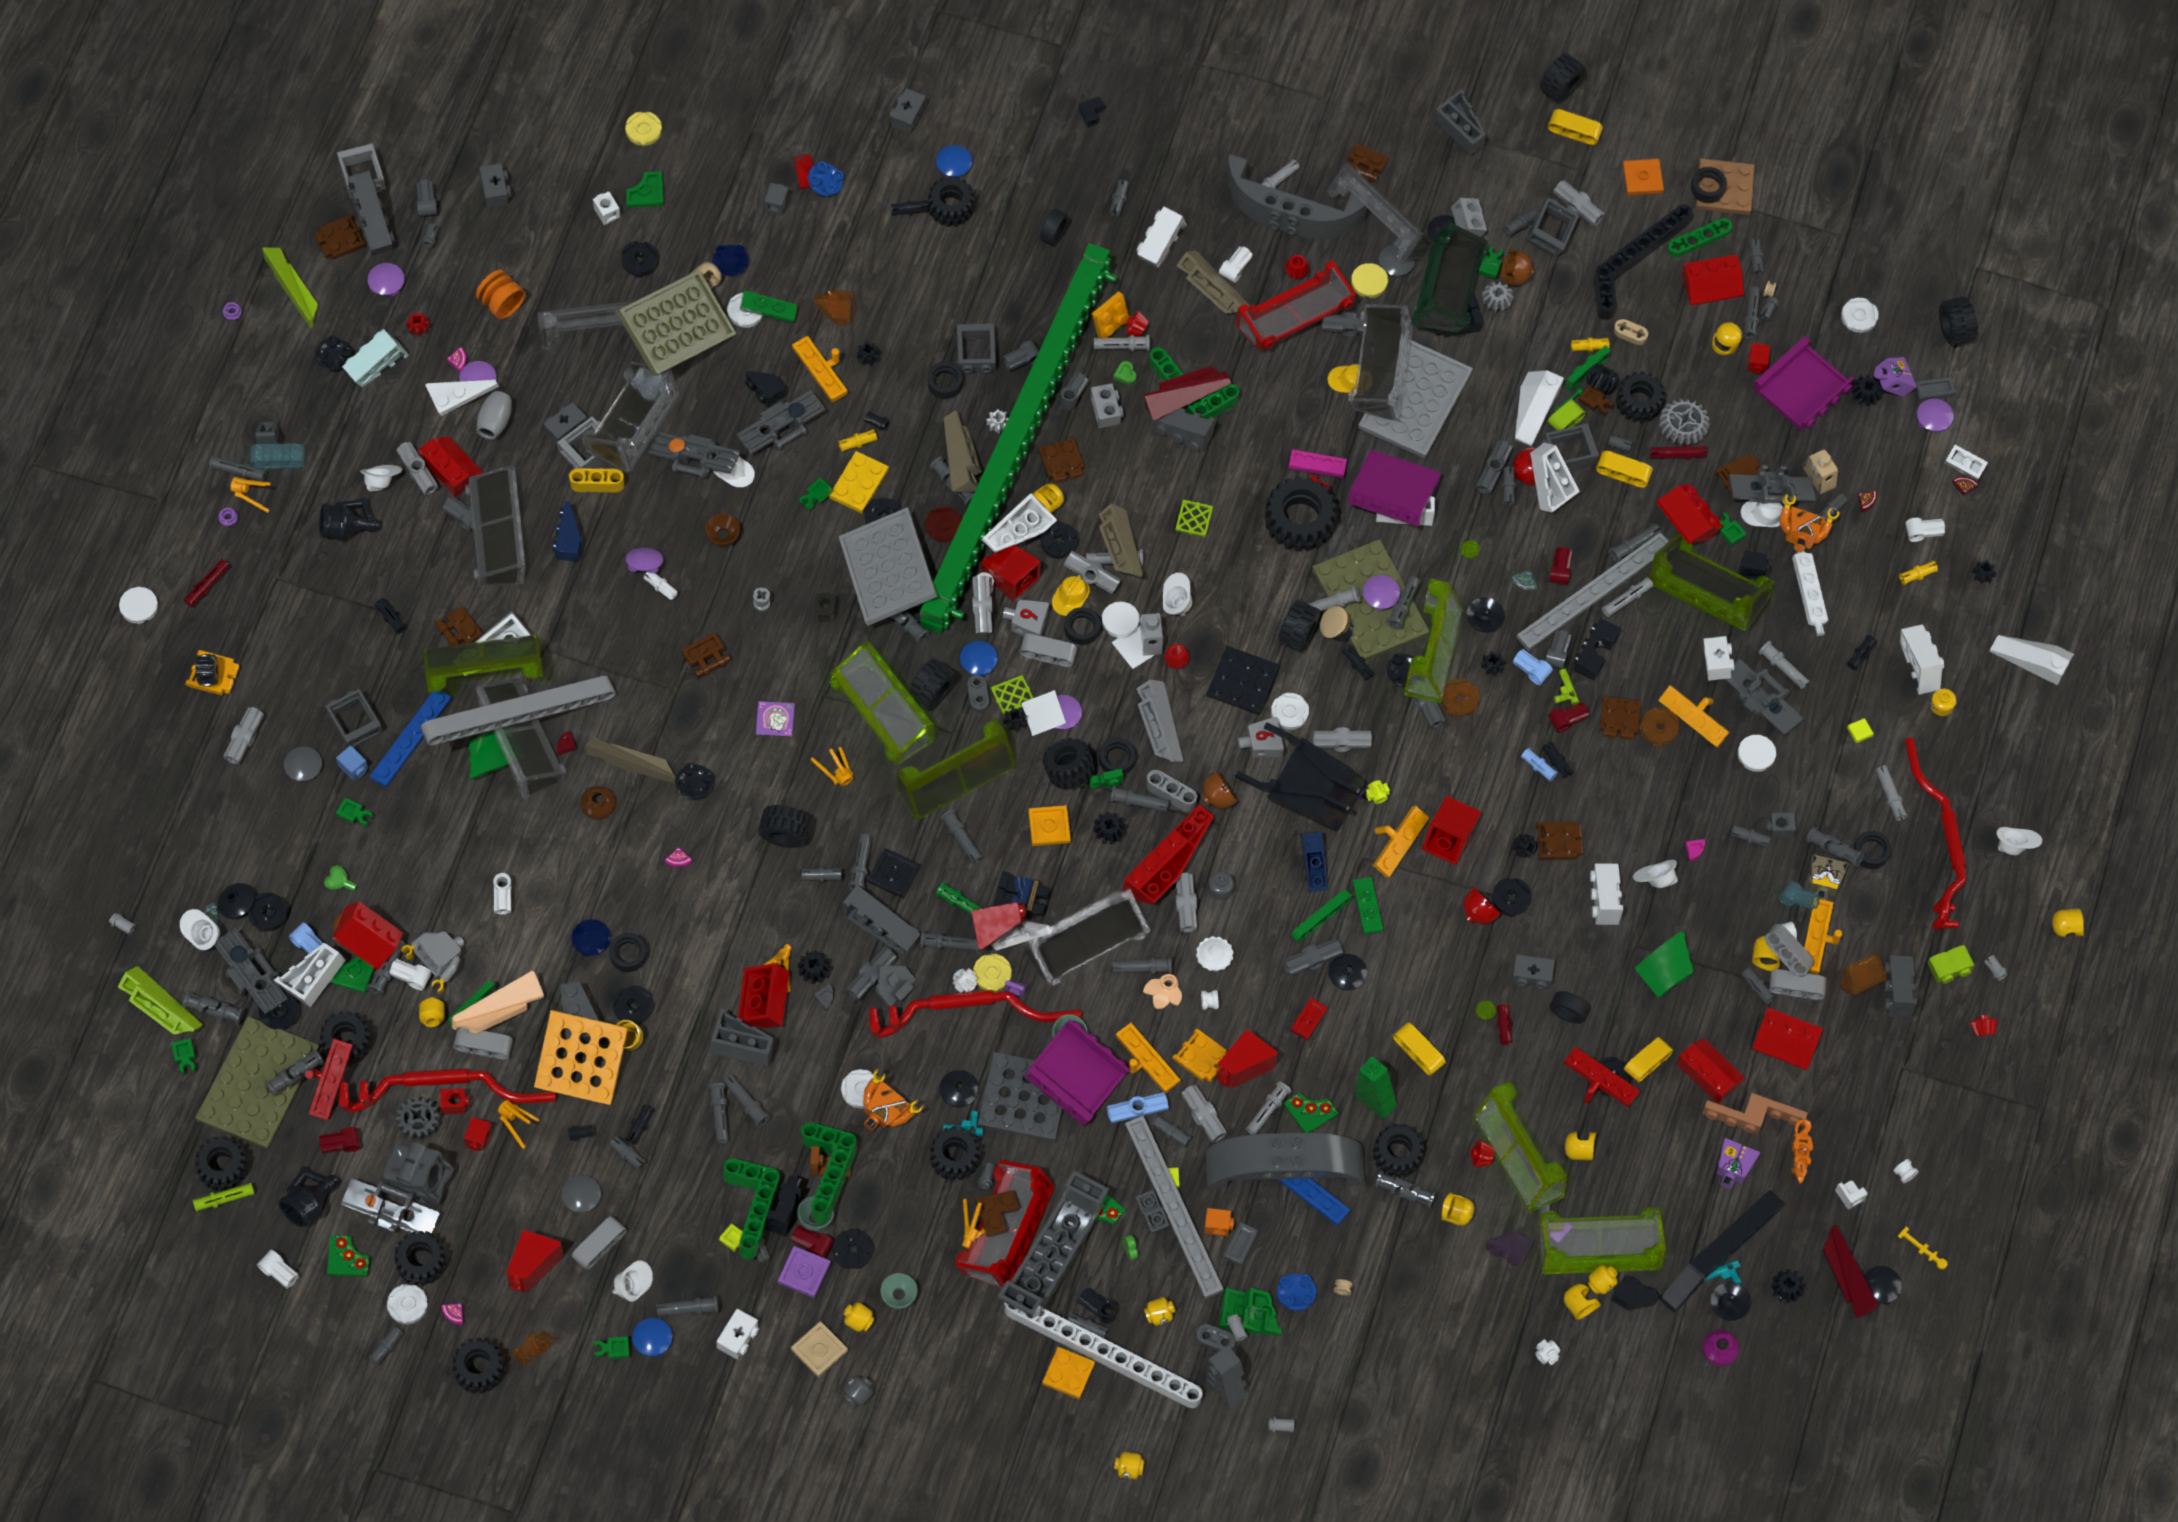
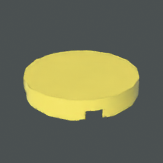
M637 112L629 117L625 130L631 142L636 145L646 146L653 144L659 139L662 127L661 121L653 113Z
M1365 263L1358 266L1351 277V285L1354 291L1362 297H1378L1385 292L1388 284V276L1385 270L1373 263Z
M998 954L980 957L973 967V972L977 977L976 985L982 990H992V992L1003 990L1006 980H1011V966L1003 956Z

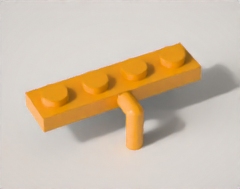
M808 336L792 344V349L831 403L848 394L845 386L831 369L832 366L839 363V350L837 348L832 349V358L826 361Z
M1670 685L1658 700L1716 747H1719L1730 733L1703 711L1707 705L1713 704L1712 698H1703L1697 706Z
M1417 806L1411 807L1396 831L1389 825L1376 827L1374 830L1377 835L1387 833L1391 837L1373 864L1384 877L1391 876L1429 819Z
M1817 898L1813 901L1804 948L1814 961L1808 972L1818 975L1825 942L1837 945L1841 939L1842 931L1836 930L1833 936L1827 935L1834 902Z
M1129 1023L1116 1033L1115 1037L1134 1058L1129 1062L1130 1073H1135L1143 1068L1165 1094L1180 1083L1179 1077L1132 1023Z

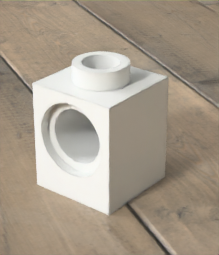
M610 192L599 194L593 199L594 210L604 225L620 218L619 207Z

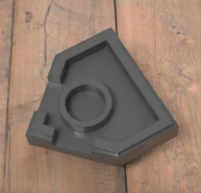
M877 965L878 985H876V994L887 1007H890L897 1000L901 1001L913 989L912 984L916 979L903 965Z

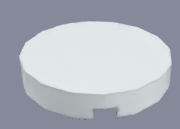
M743 293L732 297L728 304L727 314L733 324L748 328L755 326L762 320L763 315L740 309Z
M1854 298L1844 305L1841 319L1848 329L1863 333L1871 330L1876 325L1878 310L1869 300Z
M135 587L122 595L119 607L125 620L141 624L154 617L157 613L158 603L156 596L151 590L144 587Z
M1112 603L1107 606L1102 614V626L1113 637L1125 638L1138 629L1139 613L1129 603Z
M1295 693L1282 694L1274 700L1271 706V717H1277L1279 727L1286 730L1300 728L1306 723L1309 716L1308 704L1304 701L1303 697Z
M1762 735L1746 737L1738 748L1739 761L1746 769L1754 772H1762L1771 767L1776 757V748L1773 742Z
M855 1070L843 1079L841 1085L842 1097L850 1106L860 1109L865 1108L863 1105V1093L870 1079L873 1078V1074L870 1071Z
M404 1284L396 1287L389 1294L387 1309L390 1316L402 1324H413L419 1321L425 1315L428 1307L425 1293L415 1285Z

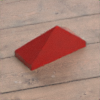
M811 154L794 156L793 162L799 188H811L808 181L809 171L813 167Z

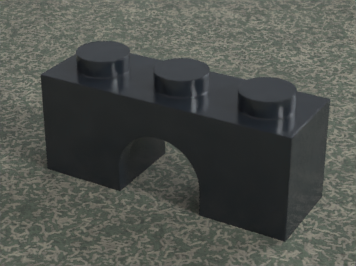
M1600 618L1597 624L1594 623L1589 632L1591 634L1590 638H1585L1581 646L1583 649L1582 653H1577L1573 661L1575 664L1574 671L1594 681L1604 662V657L1598 655L1595 649L1602 647L1611 651L1619 636L1621 627Z

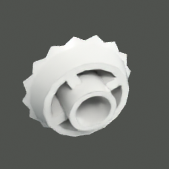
M1212 936L1205 938L1203 942L1199 943V947L1196 948V957L1203 968H1207L1209 971H1219L1230 965V962L1233 960L1232 955L1234 951L1231 949L1232 945L1228 944L1227 940Z

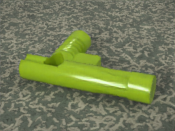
M1561 669L1559 673L1565 686L1560 688L1561 695L1554 696V702L1560 703L1571 700L1572 705L1579 703V699L1567 670Z

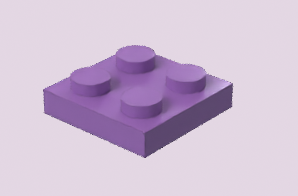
M794 1246L778 1279V1284L815 1298L831 1261Z

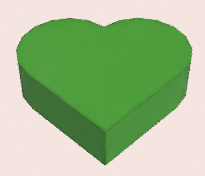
M1128 361L1121 362L1113 379L1126 385L1134 384L1136 382V373L1133 371V365Z
M1133 1236L1123 1237L1122 1244L1130 1261L1137 1259L1138 1252Z

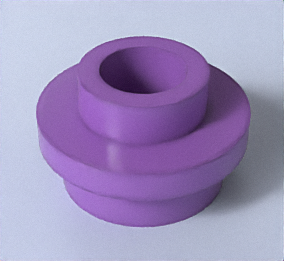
M234 302L226 304L223 308V315L228 320H237L242 314L241 307Z
M224 508L219 513L218 518L222 525L232 526L237 522L238 516L235 510Z

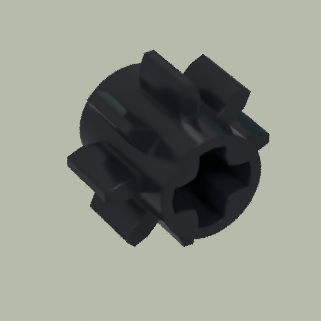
M866 341L862 346H858L857 358H861V364L865 363L871 366V363L874 361L878 362L877 355L880 354V350L875 349V343L871 344Z
M1988 560L1982 563L1978 561L1976 567L1972 570V573L1976 574L1974 580H1978L1981 584L1985 582L1991 583L1992 577H1995L1997 573L1993 571L1995 565H1991Z
M1490 651L1488 656L1483 655L1482 660L1484 662L1481 663V668H1485V674L1489 673L1495 676L1498 671H1503L1502 666L1505 660L1500 658V653L1496 654Z
M1012 707V710L1009 712L1005 711L1004 716L1006 718L1003 719V724H1008V730L1012 729L1018 732L1020 727H1025L1024 721L1027 720V715H1022L1021 708L1018 710Z
M1519 834V837L1513 840L1512 850L1517 851L1516 856L1529 858L1535 852L1536 841H1532V835Z

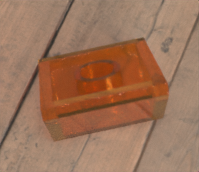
M1875 952L1845 967L1841 989L1856 996L1887 980L1888 978L1879 954Z

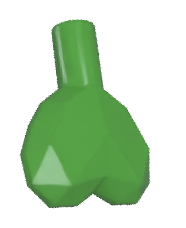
M338 865L331 868L330 875L324 880L325 887L331 890L346 887L354 892L357 888V884L349 881L345 870Z

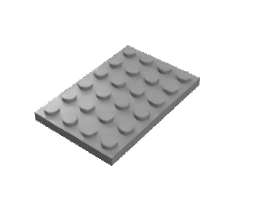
M1406 338L1361 419L1358 429L1425 459L1467 383L1473 368Z
M908 507L839 536L867 626L937 597Z

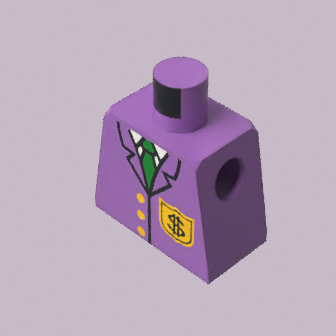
M1905 357L1888 358L1875 368L1874 376L1880 380L1885 391L1904 397L1917 387Z
M1725 1138L1721 1147L1716 1172L1718 1175L1723 1176L1721 1186L1732 1189L1734 1181L1742 1184L1757 1162L1760 1152Z

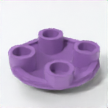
M392 263L376 265L368 274L369 288L372 292L380 295L395 296L404 284L403 271Z
M484 361L468 363L461 370L459 377L460 382L497 380L495 369Z
M1940 399L1925 400L1917 410L1919 426L1931 431L1945 432L1954 419L1952 408Z
M636 548L628 552L626 563L630 571L639 570L656 573L658 567L663 563V556L659 551L652 548Z
M1376 575L1369 578L1365 583L1362 593L1368 604L1377 611H1383L1398 602L1400 587L1391 577Z
M1058 695L1057 698L1066 723L1052 729L1066 730L1078 726L1082 716L1080 703L1069 695Z

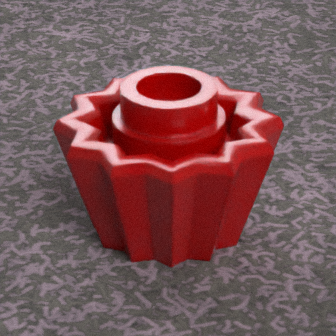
M1294 255L1284 265L1286 268L1285 273L1288 274V277H1293L1294 280L1297 278L1302 279L1310 271L1308 268L1309 264L1304 256Z
M1136 311L1133 316L1130 315L1125 325L1128 327L1125 333L1141 336L1148 324V320L1139 311Z
M1173 644L1165 650L1166 654L1163 657L1169 667L1183 669L1184 665H1188V660L1190 659L1189 652L1183 645Z
M1989 1015L1977 1016V1020L1970 1021V1025L1975 1036L1994 1035L1998 1020L1989 1019Z
M1481 1140L1475 1142L1474 1147L1470 1151L1472 1165L1475 1167L1490 1165L1494 1157V1147Z

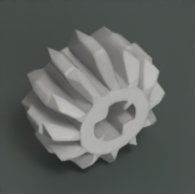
M1492 281L1491 285H1486L1484 292H1482L1483 305H1487L1488 310L1493 308L1495 313L1497 309L1503 313L1505 308L1509 309L1511 302H1513L1512 289H1508L1507 284L1501 285V281L1498 284Z

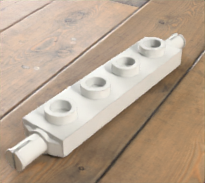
M1797 551V554H1794L1792 559L1809 625L1815 626L1817 636H1823L1825 634L1823 625L1827 623L1828 617L1812 553Z

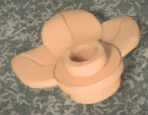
M1165 974L1160 979L1150 980L1143 990L1145 994L1153 996V1005L1157 1010L1165 1008L1170 1002L1178 1006L1182 1000V992L1178 988V979L1172 974ZM1170 982L1172 986L1167 987L1165 983Z

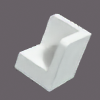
M1852 1180L1844 1185L1842 1182L1839 1183L1835 1189L1848 1210L1865 1201L1868 1194L1864 1187L1858 1189Z

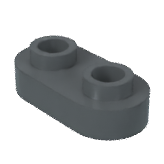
M973 675L967 682L969 702L972 710L980 713L986 711L989 707L987 684L984 677ZM974 682H979L980 684H979V685H974L973 683H974ZM977 699H982L983 701H982V702H977L976 700H977Z
M1209 1324L1201 1325L1197 1329L1196 1339L1201 1345L1221 1351L1226 1347L1221 1342L1227 1341L1229 1347L1233 1350L1235 1337L1232 1333ZM1208 1334L1210 1337L1205 1339L1203 1335Z

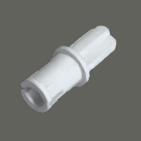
M646 572L648 577L644 575V580L654 586L657 592L660 591L670 600L677 596V590L669 585L665 578H660L655 573Z

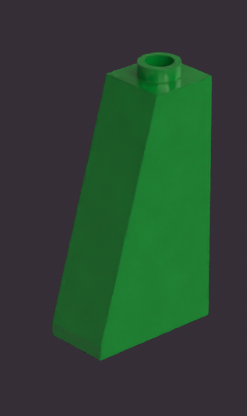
M1372 1056L1359 1070L1354 1096L1385 1120L1397 1107L1388 1069Z

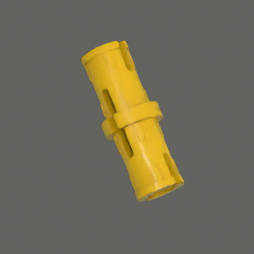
M1590 337L1584 340H1571L1572 352H1593V350H1601L1605 345L1609 348V338L1592 339Z
M874 429L861 434L856 433L850 438L839 440L838 444L841 452L855 447L860 448L864 444L877 441Z
M1935 561L1922 566L1917 565L1912 570L1900 573L1899 579L1900 581L1904 580L1901 583L1906 585L1909 582L1917 579L1922 580L1924 576L1938 572L1937 565L1933 566L1936 564Z

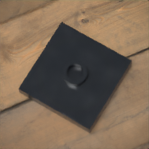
M885 848L868 879V883L903 899L920 864Z

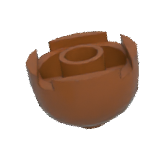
M1511 248L1507 252L1510 253L1508 258L1504 257L1500 276L1501 278L1504 277L1503 284L1519 286L1524 284L1529 277H1532L1534 267H1532V261L1527 253Z
M1217 770L1204 780L1202 789L1205 795L1202 798L1208 806L1212 804L1217 809H1227L1238 802V800Z

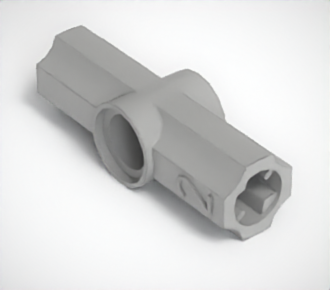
M1565 180L1560 181L1555 187L1553 193L1564 201L1567 207L1573 210L1574 213L1581 215L1593 226L1601 222L1604 213L1591 203L1586 193L1583 191L1578 192Z
M411 442L401 444L396 451L409 470L411 478L415 480L424 495L434 493L438 485L425 466L424 460L420 458Z
M1074 551L1070 553L1064 563L1065 567L1082 576L1086 583H1094L1111 594L1114 593L1121 581L1118 577L1104 570L1099 562H1091ZM1089 570L1094 571L1096 575L1091 574Z
M975 576L972 580L974 591L972 601L976 634L992 633V597L990 596L989 576Z
M248 707L240 724L235 726L231 735V742L224 753V759L228 762L240 764L247 748L252 746L256 737V730L264 716L261 711L254 707Z
M1341 727L1334 729V731L1313 732V744L1318 748H1334L1338 752H1346L1351 748H1371L1372 746L1371 731H1350L1349 728Z
M1182 873L1176 881V909L1179 912L1180 931L1191 933L1197 930L1196 893H1194L1192 874Z
M1196 1085L1186 1088L1181 1095L1191 1109L1193 1119L1199 1126H1202L1212 1143L1218 1142L1227 1135V1132L1217 1118L1215 1108L1209 1101H1206Z

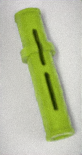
M249 1183L215 1194L211 1192L208 1196L194 1199L193 1203L196 1212L210 1207L217 1208L220 1204L254 1195L252 1184ZM242 1191V1193H238V1194H235V1195H232V1196L225 1197V1196H227V1195L234 1194V1193H237V1192Z

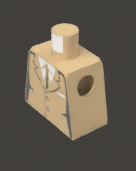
M1822 450L1809 456L1802 467L1808 477L1812 478L1813 485L1818 493L1822 494L1836 488L1838 469L1827 451Z

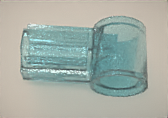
M1788 881L1779 896V900L1789 907H1793L1795 904L1812 910L1818 907L1820 899L1819 893L1803 889L1794 881Z

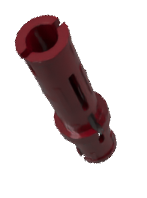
M1685 445V447H1650V459L1706 458L1707 453L1699 451H1707V447Z
M220 559L207 575L193 586V590L183 599L189 607H193L202 596L207 594L209 588L221 575L230 568L229 564L225 560Z

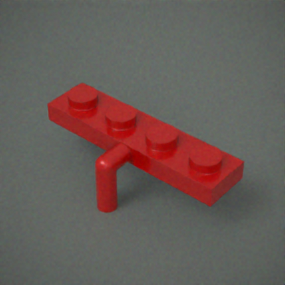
M334 1038L323 1072L310 1069L305 1073L308 1079L312 1077L320 1079L309 1114L329 1120L353 1044Z
M1577 1047L1564 1060L1563 1064L1592 1083L1583 1100L1585 1103L1591 1102L1598 1088L1626 1107H1629L1640 1093V1090Z

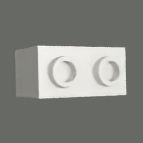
M1954 445L1944 464L1978 481L1988 462Z
M1727 637L1704 639L1708 681L1731 678V671L1734 670V661L1729 658V655H1732L1731 643L1727 644Z
M736 1309L716 1341L717 1349L738 1360L740 1355H744L747 1352L750 1339H754L758 1334V1320Z

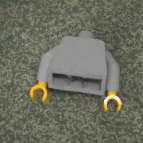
M425 932L415 939L411 946H403L402 953L405 954L407 951H410L405 955L407 960L412 959L416 954L436 978L440 976V980L432 982V988L434 989L437 984H440L441 987L437 993H442L445 981L448 982L459 966V957L464 941L460 936L452 939L446 932Z

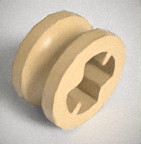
M1767 281L1763 297H1773L1777 283L1771 284L1770 281Z
M1340 1279L1335 1281L1337 1286L1334 1287L1335 1293L1345 1296L1351 1295L1352 1291L1350 1288L1353 1286L1352 1282Z

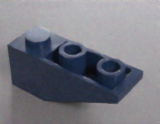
M565 501L564 507L560 509L559 518H561V524H557L556 535H558L557 541L554 540L552 551L555 552L556 559L578 562L582 547L581 536L570 502Z
M1322 832L1300 833L1308 892L1328 890Z

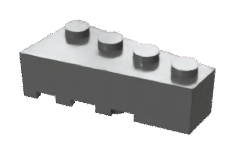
M366 171L348 177V188L371 255L392 249V243L395 242L392 232H388V219L382 213V201L377 197L376 183L372 181L370 172Z
M858 885L854 887L844 900L843 917L906 959L920 943L921 934L917 928L908 925Z

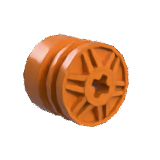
M496 270L489 274L476 291V298L485 307H489V310L498 319H505L512 315L521 306L526 296L525 291L516 282H513L503 270Z

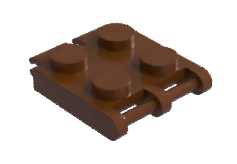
M353 215L345 216L318 227L319 231L314 233L326 259L333 258L335 260L367 246L366 241H363L360 235V229L356 227L353 221Z
M1073 436L1061 442L1054 441L1050 445L1037 446L1048 479H1053L1054 484L1066 481V475H1069L1070 479L1083 476L1084 464Z
M1746 454L1716 469L1715 474L1720 476L1724 482V487L1728 488L1731 492L1729 474L1757 475V469L1761 465L1754 455L1748 457Z
M1603 694L1599 731H1603V737L1616 738L1617 733H1620V739L1633 740L1634 735L1638 734L1641 699L1636 701L1624 699V697L1612 698Z
M1574 821L1536 823L1539 835L1537 844L1540 847L1539 860H1576L1577 856L1584 854L1583 841H1581V825H1575ZM1542 829H1544V838L1542 837ZM1543 844H1545L1546 854H1544Z

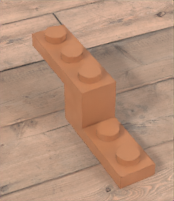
M1751 1093L1745 1113L1707 1100L1702 1114L1711 1120H1720L1728 1126H1737L1743 1128L1748 1133L1758 1134L1765 1114H1769L1774 1119H1783L1795 1126L1799 1120L1806 1119L1808 1113Z

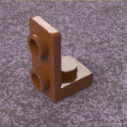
M811 1147L810 1175L823 1176L831 1158L823 1157L820 1154V1147ZM851 1168L848 1172L847 1177H850Z

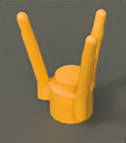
M234 477L231 482V491L235 492V497L242 498L268 513L269 509L243 495V493L248 492L250 485L270 486L271 484L269 482Z
M842 747L838 749L844 766L841 765L833 749L829 750L838 766V769L834 772L835 776L816 759L811 757L810 760L831 778L835 785L840 784L842 787L853 781V773L850 770Z
M506 1100L498 1108V1113L501 1114L499 1119L505 1123L521 1148L524 1149V1143L508 1119L512 1121L518 1117L527 1124H530V1120L526 1117L536 1122H539V1119L519 1108L516 1104Z

